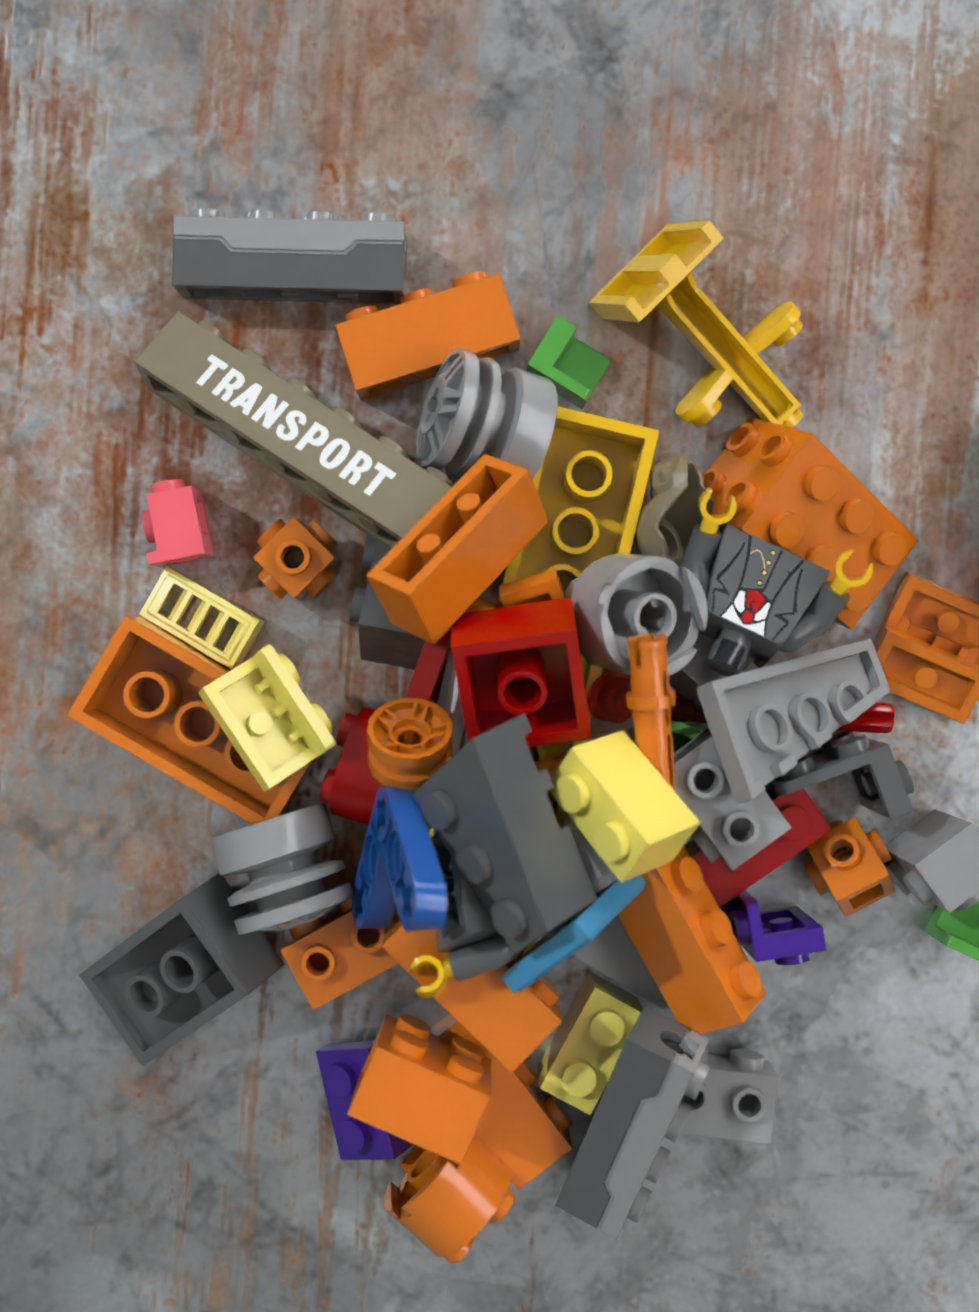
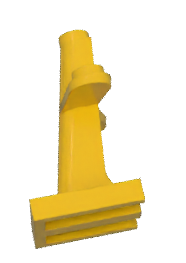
M710 220L666 224L588 302L601 319L640 322L657 306L712 365L675 409V413L684 422H692L696 427H699L710 421L721 409L722 403L718 400V397L729 384L762 420L790 428L795 427L803 416L799 409L801 404L758 356L771 343L775 346H781L799 333L803 326L799 319L801 311L793 302H785L769 312L742 337L700 289L692 276L691 271L724 239Z

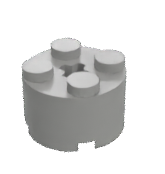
M625 553L607 555L590 564L566 589L565 598L572 597L580 653L591 665L606 670L631 675L627 638L640 634H655L656 639V635L663 634L667 636L668 676L680 671L692 660L698 650L694 649L693 646L699 631L706 630L708 606L702 585L690 570L679 566L667 558Z

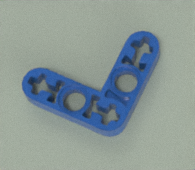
M381 786L377 791L353 886L352 913L355 926L358 929H386L390 927L396 907L403 929L406 931H439L445 923L447 914L446 884L422 809L413 796L415 791Z

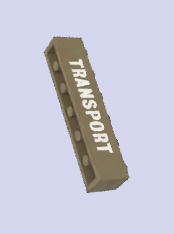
M177 312L134 360L149 391L390 550L454 486L451 479L434 467H428L424 470L410 461L407 453L393 440L384 436L378 440L362 430L357 419L343 408L334 407L331 410L317 401L313 392L301 381L293 377H289L286 381L273 373L267 362L254 351L245 348L241 352L228 344L223 334L207 321L200 320L197 324L182 313Z

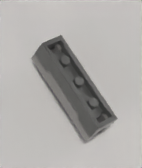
M198 208L191 211V216H174L173 235L175 239H173L172 285L184 299L400 304V297L406 294V227L404 221H395V217L392 215L366 213L361 216V220H338V215L334 213L312 211L305 213L304 219L282 218V215L275 211L252 210L248 212V217H225V213L220 210Z
M644 1006L625 1041L555 1206L594 1228L599 1227L600 1231L616 1240L626 1218L638 1223L652 1192L642 1186L645 1178L656 1184L671 1152L662 1147L661 1143L664 1137L676 1142L690 1112V1109L681 1105L680 1102L684 1095L696 1100L710 1069V1066L700 1061L710 1039L694 1030H687L688 1027L647 1006Z

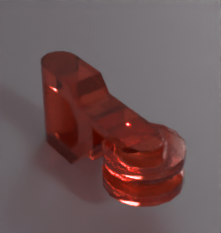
M607 674L601 675L594 680L588 692L587 702L589 711L594 718L612 723H623L631 717L633 711L627 708L626 693L628 691L631 692L630 679ZM676 697V705L671 706V720L690 722L696 714L695 703L690 699Z

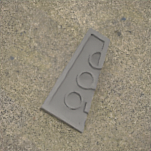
M871 638L714 680L695 688L736 805L753 800L766 790L764 786L773 779L785 775L798 764L797 761L810 750L822 746L832 738L831 734L841 726L851 723L890 692Z

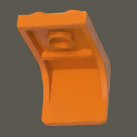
M750 418L731 432L727 439L726 447L711 467L701 473L704 477V487L712 489L711 496L714 501L712 515L722 514L726 510L730 494L735 497L737 503L736 513L730 521L720 526L725 527L726 524H729L829 570L830 573L826 581L833 582L837 576L836 561L844 551L854 550L842 565L843 573L847 577H860L872 561L873 573L871 578L864 585L851 587L847 593L850 595V599L835 618L839 625L850 630L854 628L919 541L814 434L757 418Z

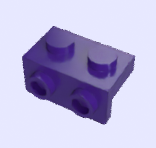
M745 890L720 907L729 918L732 932L740 946L748 952L755 962L774 959L777 965H796L809 961V953L827 951L823 927L798 906L760 911L758 901Z
M375 1040L331 1043L316 1051L341 1160L396 1159L414 1145L347 1115L359 1075Z

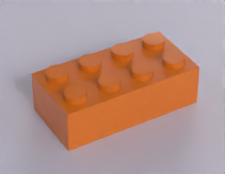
M124 616L67 714L69 718L251 824L284 815L318 758L316 757L264 792L198 693L203 687L232 669L210 658L143 616Z

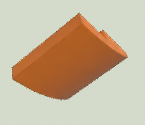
M906 571L873 642L890 692L965 724L979 699V602Z

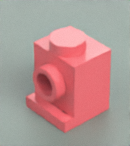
M184 479L165 480L151 484V493L146 494L149 509L142 511V523L148 542L150 544L156 543L157 551L146 553L148 564L164 567L215 557L203 492L191 485L185 486Z

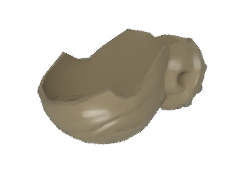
M676 455L671 456L667 462L655 464L650 469L651 500L640 512L636 527V539L642 555L667 558L681 566L692 530L695 525L701 524L703 519L698 507V501L701 493L706 488L704 487V477L700 472V466L686 457ZM710 496L706 506L707 512L711 514L714 506L712 496Z

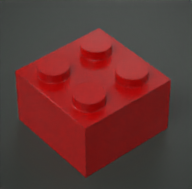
M572 597L465 612L451 626V651L468 742L472 738L523 713L526 714L532 732L524 735L528 747L591 738Z

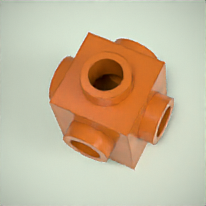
M295 517L287 524L282 519H279L257 541L262 549L253 558L264 568L257 576L280 599H283L288 593L298 600H303L308 594L315 599L338 576L333 569L341 560L331 551L337 542L314 519L307 526ZM293 547H299L304 554L302 564L293 569L287 567L284 562V556Z
M856 817L846 822L842 820L829 822L828 824L832 830L806 847L813 860L804 865L807 874L820 896L829 891L831 892L844 917L896 892L891 877L883 865L892 859L887 848L875 829L865 834Z

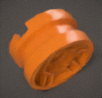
M401 698L389 701L377 708L368 721L367 742L369 745L368 766L373 777L383 786L416 792L452 758L453 723L448 713L436 703L421 698Z

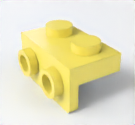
M270 644L260 649L252 658L209 683L198 692L264 792L336 745L331 735L333 726L329 717L316 703L310 704L298 686L300 677L294 664L286 655L282 653L278 655Z

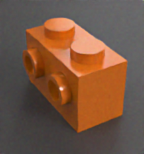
M352 898L340 902L339 906L341 909L324 919L320 917L288 929L291 937L286 940L280 951L313 1010L399 964L381 947L385 934L400 920L397 907L391 925L386 929H358L353 919Z

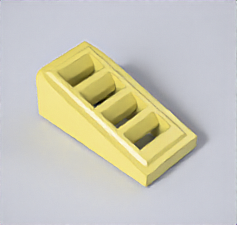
M169 566L165 567L139 615L230 669L236 668L243 662L265 623V620ZM176 584L184 590L168 617L159 611ZM193 596H196L202 602L188 627L179 623ZM215 607L221 612L205 638L198 634V631L211 608ZM232 617L239 624L226 647L223 648L216 643Z

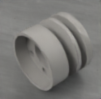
M463 348L452 350L437 371L424 403L416 441L417 459L420 465L425 468L434 467L438 470L444 468L448 475L462 477L484 454L528 469L533 479L540 469L549 448L556 423L558 405L556 386L548 378L517 367L507 369L501 376V368L496 360L489 357L478 359L474 352Z
M325 802L209 839L220 876L247 873L251 883L227 898L229 906L239 905L252 900H256L258 911L234 920L238 935L262 931H271L273 933L295 927L327 915L340 902L354 897L350 882L324 888L322 877L345 869L343 860L316 862L313 851L336 839Z

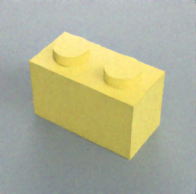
M624 730L572 747L551 779L554 788L549 790V792L621 883L673 861L700 825V821Z
M589 971L537 1066L539 1088L580 1111L591 1115L607 1086L625 1041L643 1010L638 997Z

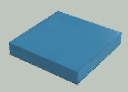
M639 875L623 883L617 879L609 886L596 893V901L545 934L500 977L513 993L516 991L520 993L589 943L645 888L643 885L646 882Z

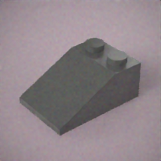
M220 873L179 899L79 974L142 1066L249 995L285 965L263 932H250L238 935L234 920L249 914L243 904L229 906L227 898L235 892L225 878L220 876Z

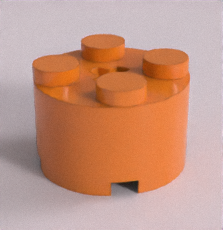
M474 1134L461 1165L415 1145L400 1164V1167L407 1174L399 1187L390 1181L384 1195L383 1206L389 1214L438 1257H444L450 1264H455L465 1257L474 1242V1237L484 1228L488 1221L491 1223L500 1221L512 1207L515 1195L508 1189L512 1178V1170L476 1134Z

